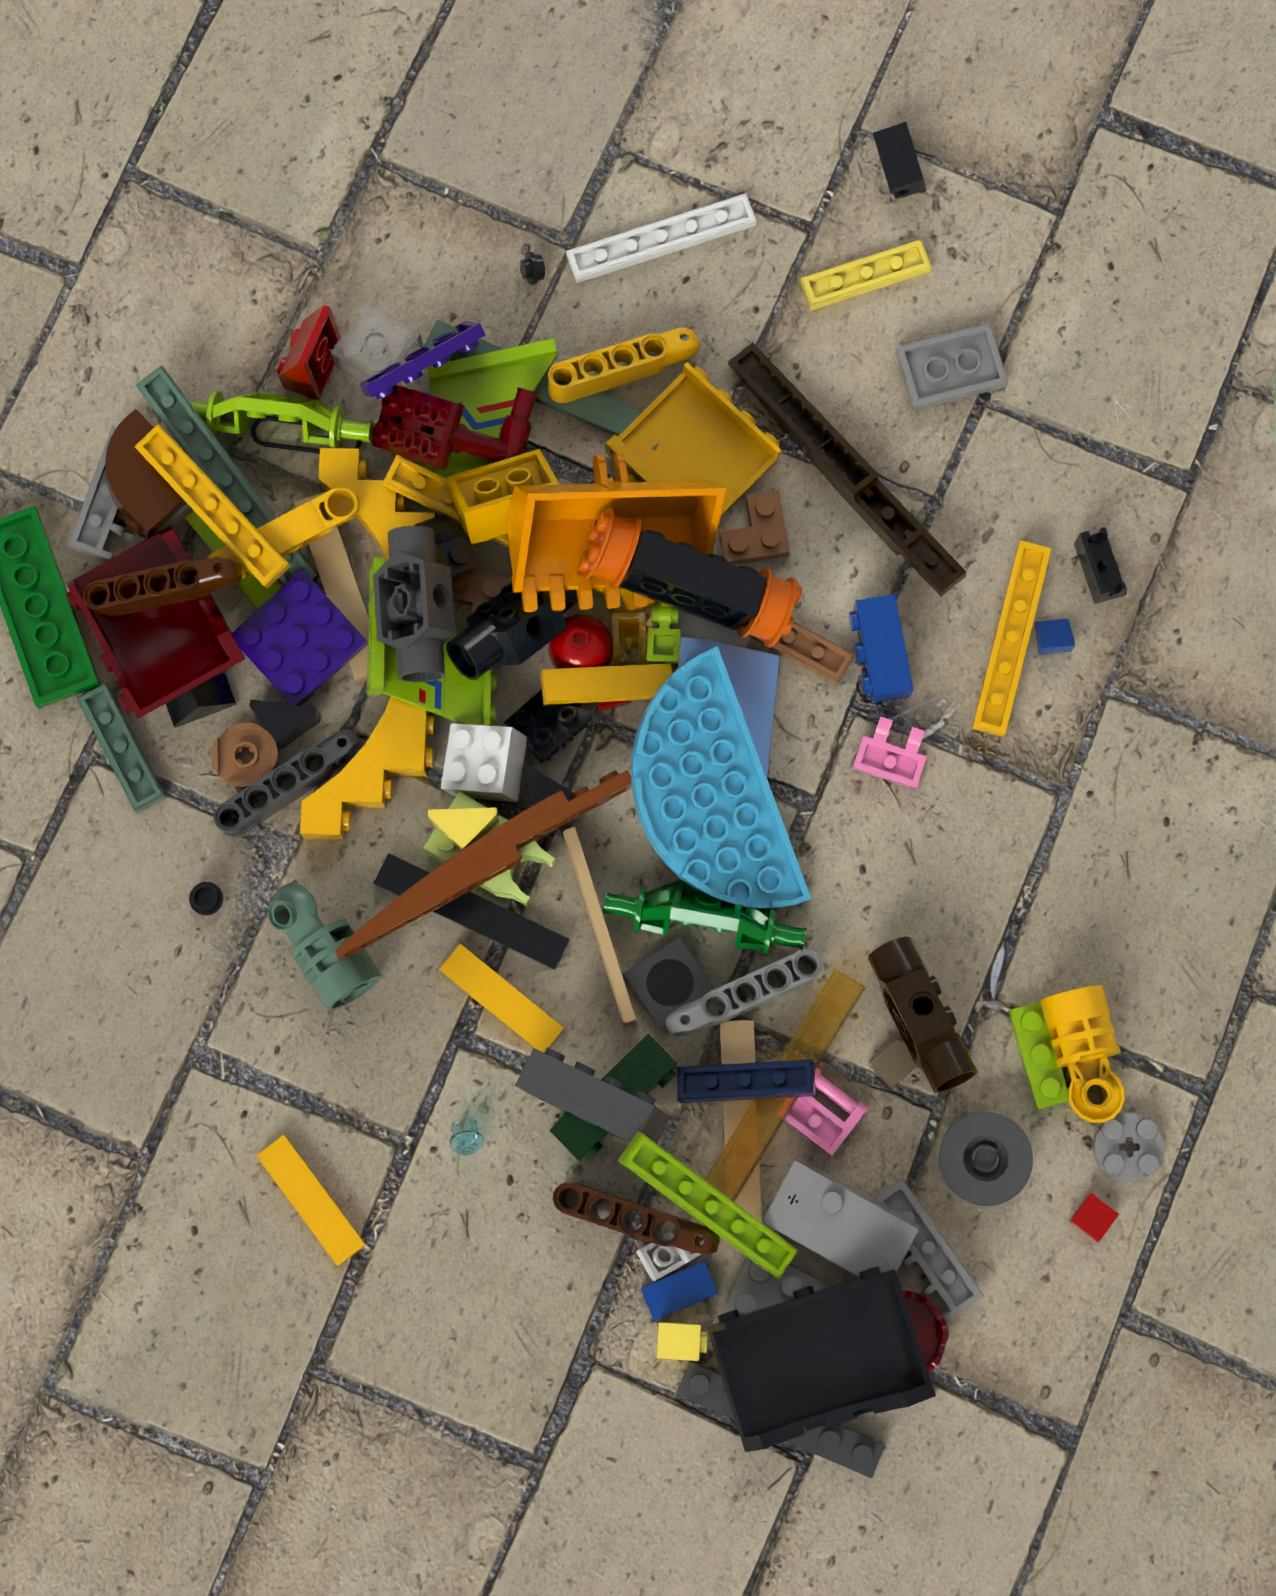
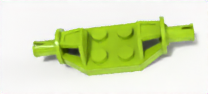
M214 390L208 403L190 401L215 436L220 432L246 433L250 417L266 418V415L274 416L276 414L278 415V420L285 422H298V419H302L303 442L330 445V448H341L343 439L372 442L373 422L348 420L345 418L343 406L336 405L332 411L318 399L252 392L224 401L222 392ZM233 412L234 424L223 423L224 415ZM317 426L329 432V436L316 434Z

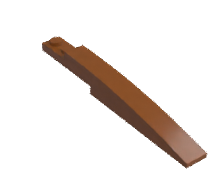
M628 770L620 774L617 771L610 772L599 780L601 784L589 790L585 786L572 793L570 801L567 800L562 790L490 831L430 872L381 910L335 950L336 958L339 962L519 865L522 859L518 851L520 848L630 790L632 787L630 773Z

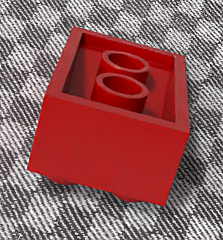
M323 305L303 320L300 329H295L290 340V352L287 358L283 357L277 370L284 389L311 399L320 400L344 346L329 306Z

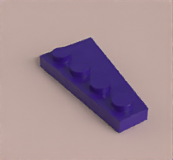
M463 321L456 326L458 333L456 331L448 334L444 333L433 339V348L423 347L416 349L404 358L406 363L400 365L399 362L393 363L361 382L359 385L365 396L371 398L376 396L377 399L384 398L395 391L393 386L404 380L406 384L411 383L423 376V369L431 365L437 368L448 363L451 360L450 355L461 349L462 353L477 347L480 344L478 339L486 335L481 324Z

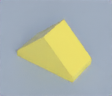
M497 807L429 809L428 817L431 823L462 851L489 832L499 821V812Z

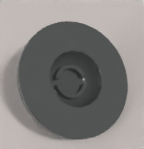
M976 1112L962 1117L948 1129L939 1149V1167L946 1184L958 1197L975 1205L995 1206L1011 1200L1025 1187L1032 1172L1033 1153L1026 1134L1013 1120L994 1112Z

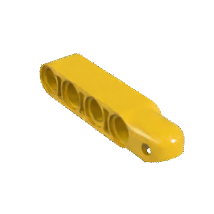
M679 327L660 334H647L558 362L549 369L548 395L557 403H569L663 372L666 366L694 357L700 349V341L696 332L688 328ZM686 334L689 339L683 341L680 339V336ZM649 352H656V353H658L659 355H658V356H650V355H648L647 353H649ZM624 361L629 363V365L621 366L617 363ZM596 371L599 374L592 376L587 374V372ZM563 380L567 381L569 384L559 385L556 382Z
M333 488L257 529L285 557L354 518L359 511V499L353 491L347 488ZM227 546L216 550L206 557V559L221 557L239 563L242 567V579L252 575L248 568Z

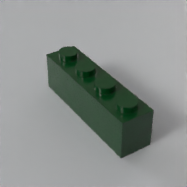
M647 1034L601 1080L604 1081L606 1076H609L625 1084L623 1091L635 1096L637 1090L649 1095L657 1085L663 1089L677 1075L673 1071L677 1066V1062ZM567 1112L549 1131L578 1161H581L584 1157L589 1161L603 1148L599 1142L608 1132Z

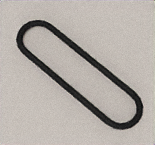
M266 416V418H258L251 427V436L258 445L320 454V449L264 442L256 436V428L263 421L302 425V420H298V422H285L278 420V417ZM357 440V444L354 449L360 450L362 441Z

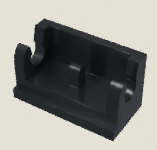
M907 122L874 132V140L890 194L894 193L895 198L899 199L919 192H926Z
M1105 527L1093 535H1090L1089 531L1080 533L1074 543L1094 604L1127 594V587L1125 582L1122 581Z

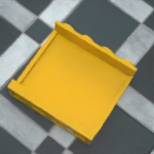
M686 362L683 372L619 436L614 434L606 442L605 453L611 459L614 458V454H624L627 474L633 475L639 482L706 480L716 486L726 487L721 512L722 517L779 460L782 450L779 448L780 443L769 432L764 434L756 426L755 419L747 411H739L732 404L733 400L726 391L721 388L717 390L708 382L709 377L701 368L697 366L693 368ZM658 444L656 451L652 448Z

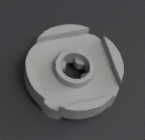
M1119 1113L1115 1118L1104 1122L1098 1128L1093 1138V1154L1097 1164L1102 1167L1104 1172L1109 1174L1108 1176L1121 1182H1136L1144 1180L1158 1170L1164 1155V1142L1157 1125L1152 1120L1137 1113ZM1126 1137L1131 1138L1132 1143L1137 1144V1151L1132 1152L1131 1158L1126 1157V1152L1120 1151L1119 1148L1120 1144L1125 1143Z

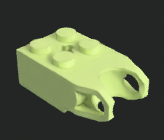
M459 791L448 809L487 807ZM499 815V821L489 830V832L494 830L498 826L502 825L508 820ZM437 827L423 847L427 855L442 864L461 851ZM536 841L518 850L522 857L521 863L524 861H534L552 867L556 861L554 857L542 850ZM517 866L479 886L497 897L514 899L525 906H528L531 901L530 897L523 893L513 882V872Z

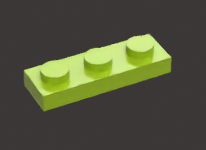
M1041 1002L1008 1010L1035 1109L1039 1110L1069 1102L1067 1085L1062 1068H1058L1056 1064L1057 1057L1055 1049L1051 1045L1052 1037L1047 1029Z

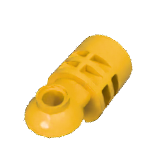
M1095 985L1078 988L1041 999L1040 1002L1047 1029L1052 1037L1051 1045L1055 1049L1057 1057V1067L1068 1068L1071 1079L1068 1096L1073 1111L1079 1117L1091 1123H1104L1115 1118L1123 1107L1125 1094L1124 1087L1120 1079L1111 1071L1107 1058L1120 1054L1121 1051L1119 1045H1117L1115 1028L1112 1026L1111 1013L1104 986ZM1094 1086L1101 1090L1103 1099L1100 1104H1093L1089 1101L1087 1097L1089 1087Z

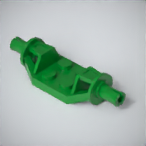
M681 880L674 881L647 892V886L642 885L640 895H637L636 898L606 892L603 906L604 914L608 913L632 918V921L635 922L634 932L637 933L642 929L668 935L671 920H676L685 926H694L696 924L709 926L718 932L737 931L734 948L763 951V956L768 955L769 946L772 947L773 944L803 950L807 928L777 924V920H774L776 909H770L768 914L762 908L742 907V904H727L721 900L708 897Z

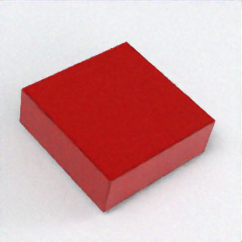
M1089 1193L1069 1221L1093 1240L1099 1242L1119 1214L1094 1194Z

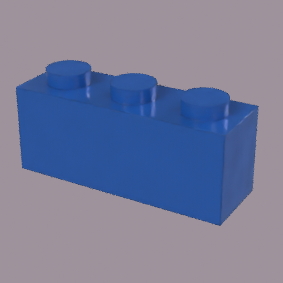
M895 594L856 600L853 611L849 612L851 630L858 633L859 643H855L857 662H863L865 675H861L864 695L869 694L871 704L910 697L913 685Z

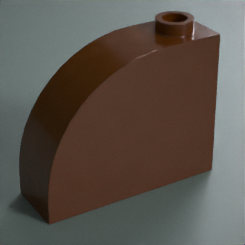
M134 409L117 426L108 443L105 460L106 482L115 505L127 518L124 520L125 524L134 534L139 535L142 533L148 539L187 503L134 447L154 428L137 409Z

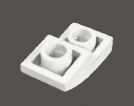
M693 1218L692 1220H690V1221H692V1222H695V1223H698V1224L703 1225L701 1222H699V1221H698L697 1219H695V1218ZM676 1229L664 1235V1239L667 1241L673 1239ZM703 1238L700 1239V1245L702 1246L704 1243ZM650 1243L636 1251L652 1282L701 1255L700 1253H692L677 1247L660 1246L654 1243Z

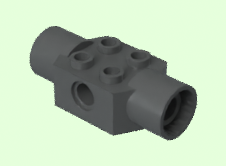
M425 526L395 528L388 532L389 559L373 575L377 641L396 648L398 680L404 682L438 680L445 677L443 645L456 633L451 567L437 562L434 529Z

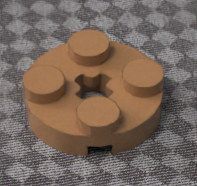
M239 722L225 729L226 732L216 739L212 747L211 759L214 769L225 783L237 789H245L279 766L280 751L277 742L267 730L256 723ZM243 748H249V751L254 754V758L250 759L248 764H244L242 760L237 759V755L243 753Z

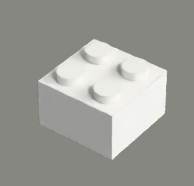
M451 724L440 789L455 797L460 791L472 799L518 802L527 737L513 727Z

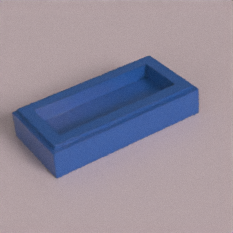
M705 1261L641 1288L654 1321L718 1294Z

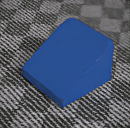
M1068 619L1035 622L1039 655L1072 652L1075 647V641Z

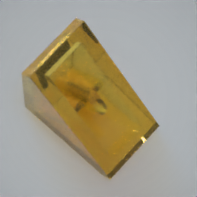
M612 610L614 666L647 665L645 610Z

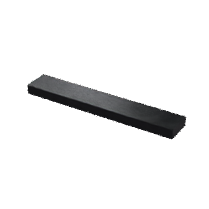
M388 853L374 884L400 896L428 875L429 872ZM470 891L432 911L553 970H556L570 941L569 938Z

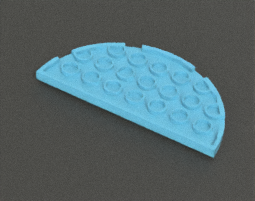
M713 647L696 655L674 671L654 694L641 718L635 736L631 761L632 792L640 823L648 840L664 863L680 879L708 897L721 900L727 904H742V907L779 908L811 900L719 647Z

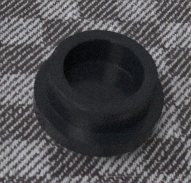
M527 252L525 258L520 261L522 278L527 279L530 285H535L538 281L545 278L543 258L540 254L534 255L533 252Z
M211 882L197 884L191 890L189 896L192 909L204 916L213 915L218 912L224 900L221 889Z

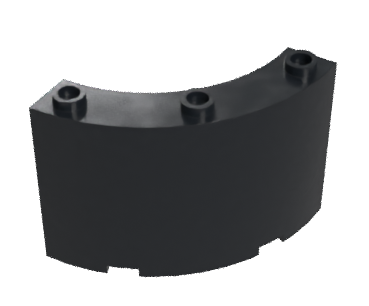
M879 1266L858 1272L859 1279L815 1292L812 1285L792 1291L794 1296L792 1299L739 1315L738 1309L718 1315V1323L706 1326L745 1452L766 1449L805 1435L803 1427H805L806 1431L824 1425L827 1428L854 1420L861 1414L872 1411L874 1414L905 1408L936 1396L895 1269L881 1272Z

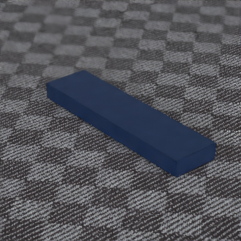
M813 1059L677 1067V1100L679 1103L815 1096V1062Z

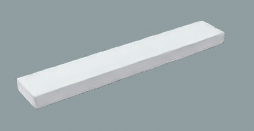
M747 193L567 250L566 256L577 284L756 226L757 220Z

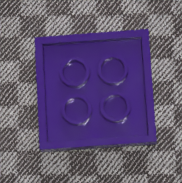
M303 570L296 574L232 632L234 639L245 655L288 703L296 706H301L368 645V641Z

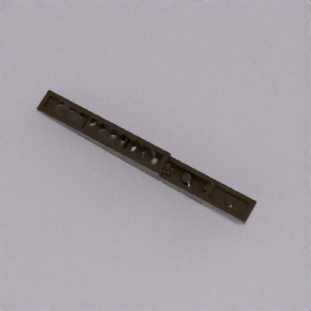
M753 342L728 361V365L839 494L897 556L901 554L940 597L966 577L964 568L880 482L879 474Z

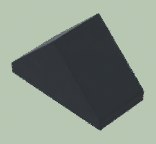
M225 673L214 676L166 703L175 728L237 705Z
M250 700L249 706L281 749H284L320 723L321 715L316 708Z

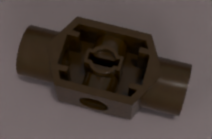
M900 937L891 940L871 952L868 956V961L878 979L884 1003L914 1063L923 1070L933 1092L941 1093L948 1091L973 1078L978 1070L959 1033H955L954 1025H957L956 1018L949 1006L943 1007L938 995L942 994L940 986L933 975L929 976L911 938ZM918 1013H925L926 1015L922 1016L918 1015Z

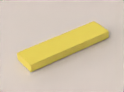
M919 239L802 277L800 283L812 311L929 273L932 266L923 242Z

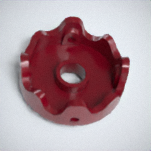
M902 1290L929 1373L942 1360L949 1337L948 1326L941 1312L930 1299L912 1291Z

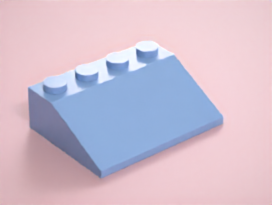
M681 637L678 668L696 655L713 647H719L767 777L780 656L715 640Z

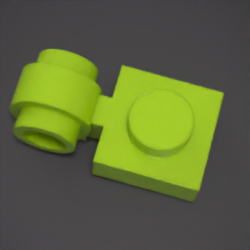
M660 602L659 604H652L651 623L658 624L659 628H648L647 663L679 664L681 629H669L671 624H678V609L662 606Z

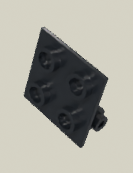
M541 689L504 723L527 737L526 745L534 752V756L543 763L545 760H551V757L560 750L559 746L565 748V741L567 739L572 742L574 740L572 735L576 736L584 728L587 729L589 727L587 723L592 720V715L579 703L544 705Z

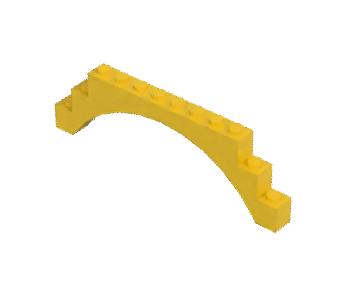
M320 448L318 480L323 490L328 492L333 488L343 487L356 494L360 503L356 517L379 544L387 560L389 559V531L399 527L414 526L417 523L436 517L435 513L399 512L405 511V496L383 486L384 480H362L368 478V461L363 460L359 449ZM390 697L384 714L366 744L339 774L301 801V836L305 840H345V831L351 830V811H346V808L386 809V800L392 799L393 782L392 779H387L388 776L427 777L428 767H433L434 748L429 747V735L435 734V715H430V712Z

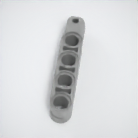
M800 950L716 988L699 999L676 1008L667 1015L665 1025L672 1036H687L707 1026L720 1025L809 984L822 971V958L814 950ZM798 960L808 961L812 965V974L807 975L800 972L797 966ZM774 973L779 975L783 982L782 988L771 987L767 982V974ZM746 987L752 993V1001L743 1002L739 1000L736 994L737 988ZM716 1001L722 1008V1014L720 1016L710 1015L706 1011V1002ZM680 1020H683L686 1025L681 1024Z

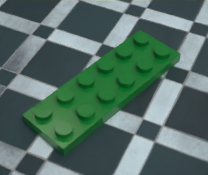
M35 506L0 518V607L35 706L40 709L98 687L101 684L75 611L65 594L67 589L39 511Z

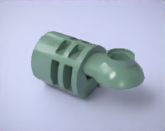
M288 883L276 892L268 908V920L275 929L286 934L295 948L292 950L291 955L327 1012L347 1005L366 993L381 980L382 975L365 949L340 962L336 958L335 950L354 934L346 919L337 920L324 926L318 917L317 904L313 895L299 884Z

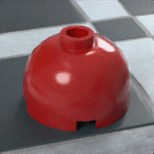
M575 614L564 618L568 628L550 641L548 645V654L552 665L556 669L609 666L613 659L614 643L608 628L599 619L590 615Z

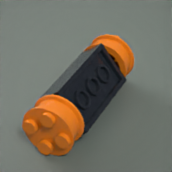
M610 507L606 511H602L598 521L593 520L587 534V539L591 540L588 550L582 553L577 570L583 572V578L589 579L591 576L608 581L609 587L612 589L620 587L734 631L738 628V635L740 637L746 638L748 635L762 639L764 645L769 648L773 647L782 635L788 636L794 622L791 614L802 594V587L798 585L795 578L790 577L787 580L773 576L771 569L766 567L759 573L748 566L737 567L727 563V560L720 555H706L696 551V548L691 544L669 541L665 539L663 534L657 531H641V519L634 518L632 521L614 515V509Z

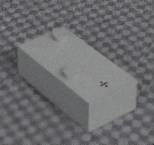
M800 1157L794 1160L762 1221L860 1277L858 1272L879 1266L881 1272L895 1269L897 1272L921 1227L915 1221Z

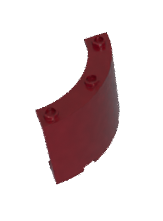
M172 525L69 581L68 588L70 591L65 593L74 610L81 609L104 651L100 658L109 672L114 671L122 692V694L118 695L122 706L127 713L133 711L138 719L245 660L230 627L211 593L203 598L117 617H107L89 608L84 603V591L93 581L192 560ZM167 581L163 584L162 590L166 587ZM137 588L133 591L132 597L135 595ZM107 595L104 597L102 604L105 602Z

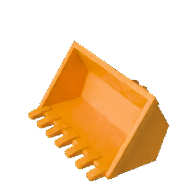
M599 454L593 457L595 484L514 486L506 518L512 566L513 593L521 592L523 610L525 612H535L538 609L537 592L549 591L551 609L553 611H563L565 609L564 590H577L578 604L581 610H590L593 607L592 589H604L607 608H618L620 606V587L612 589L609 587L608 581L594 576L585 579L582 575L583 572L577 570L581 555L584 551L588 550L591 540L587 539V534L593 520L598 521L602 511H606L610 507L614 509V515L630 521L634 518L641 519V531H657L663 534L665 539L669 541L691 544L696 548V551L709 555L713 554L726 487L716 486L706 480L629 483L624 454H614L613 456L615 481L608 482L606 461L604 455ZM632 592L634 606L645 607L648 603L647 597Z

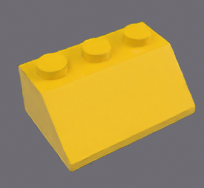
M540 449L446 477L461 526L471 545L486 542L492 538L507 534L506 518L514 486L560 485Z

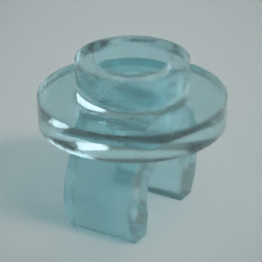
M475 1118L470 1119L471 1128L465 1131L459 1130L457 1121L452 1123L453 1135L449 1143L453 1151L461 1155H472L484 1145V1137L479 1132Z

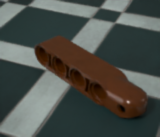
M213 557L195 562L185 560L93 581L86 587L83 599L89 608L107 617L122 616L203 598L212 591L235 586L242 579V567L237 562L221 557ZM198 574L196 581L192 584L193 577ZM167 581L166 587L162 590L163 584ZM137 588L135 595L132 597L133 591ZM107 595L105 602L102 604L104 597Z
M565 1182L556 1187L553 1193L554 1206L564 1214L660 1246L677 1247L692 1253L705 1254L716 1253L720 1243L719 1236L704 1225L582 1184ZM571 1189H575L579 1196L578 1203L573 1208L568 1207L565 1201L566 1194ZM606 1199L610 1203L611 1212L608 1217L602 1219L598 1215L597 1206L602 1200ZM636 1210L640 1211L644 1218L642 1226L637 1230L633 1229L629 1223L631 1213ZM667 1221L673 1222L676 1227V1234L669 1241L664 1239L661 1233L662 1226ZM701 1238H703V1240H704V1243H703L702 1246L700 1245V1239H701Z

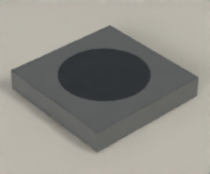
M680 936L623 973L660 1031L666 1027L665 1019L670 1012L703 997L715 989Z

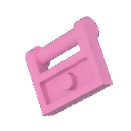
M815 1066V1088L850 1114L845 1122L812 1096L788 1098L777 1115L828 1155L832 1156L869 1107L861 1101L859 1103L855 1102L821 1075L822 1071Z

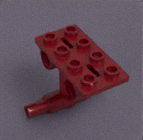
M394 385L395 391L382 398L379 420L373 428L372 446L434 468L446 470L451 452L456 454L461 452L492 460L491 463L526 453V446L532 429V422H529V418L538 393L517 387L511 414L504 418L499 438L469 430L466 425L460 423L465 405Z

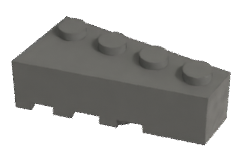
M548 1047L544 1053L533 1048L515 1084L516 1087L564 1112L572 1113L571 1115L593 1126L600 1127L602 1130L625 1142H631L637 1131L658 1144L670 1117L654 1106L656 1099L638 1090L635 1096L623 1091L625 1084L609 1076H606L605 1080L602 1081L593 1076L595 1073L594 1069L580 1062H576L574 1067L563 1062L565 1059L564 1055Z

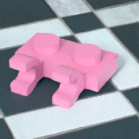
M880 716L873 739L863 736L852 769L916 790L927 756L918 754L925 731L912 727L905 749L886 743L893 720Z

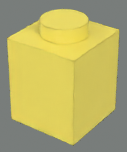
M659 1322L657 1359L699 1361V1353H706L707 1332H701V1324Z

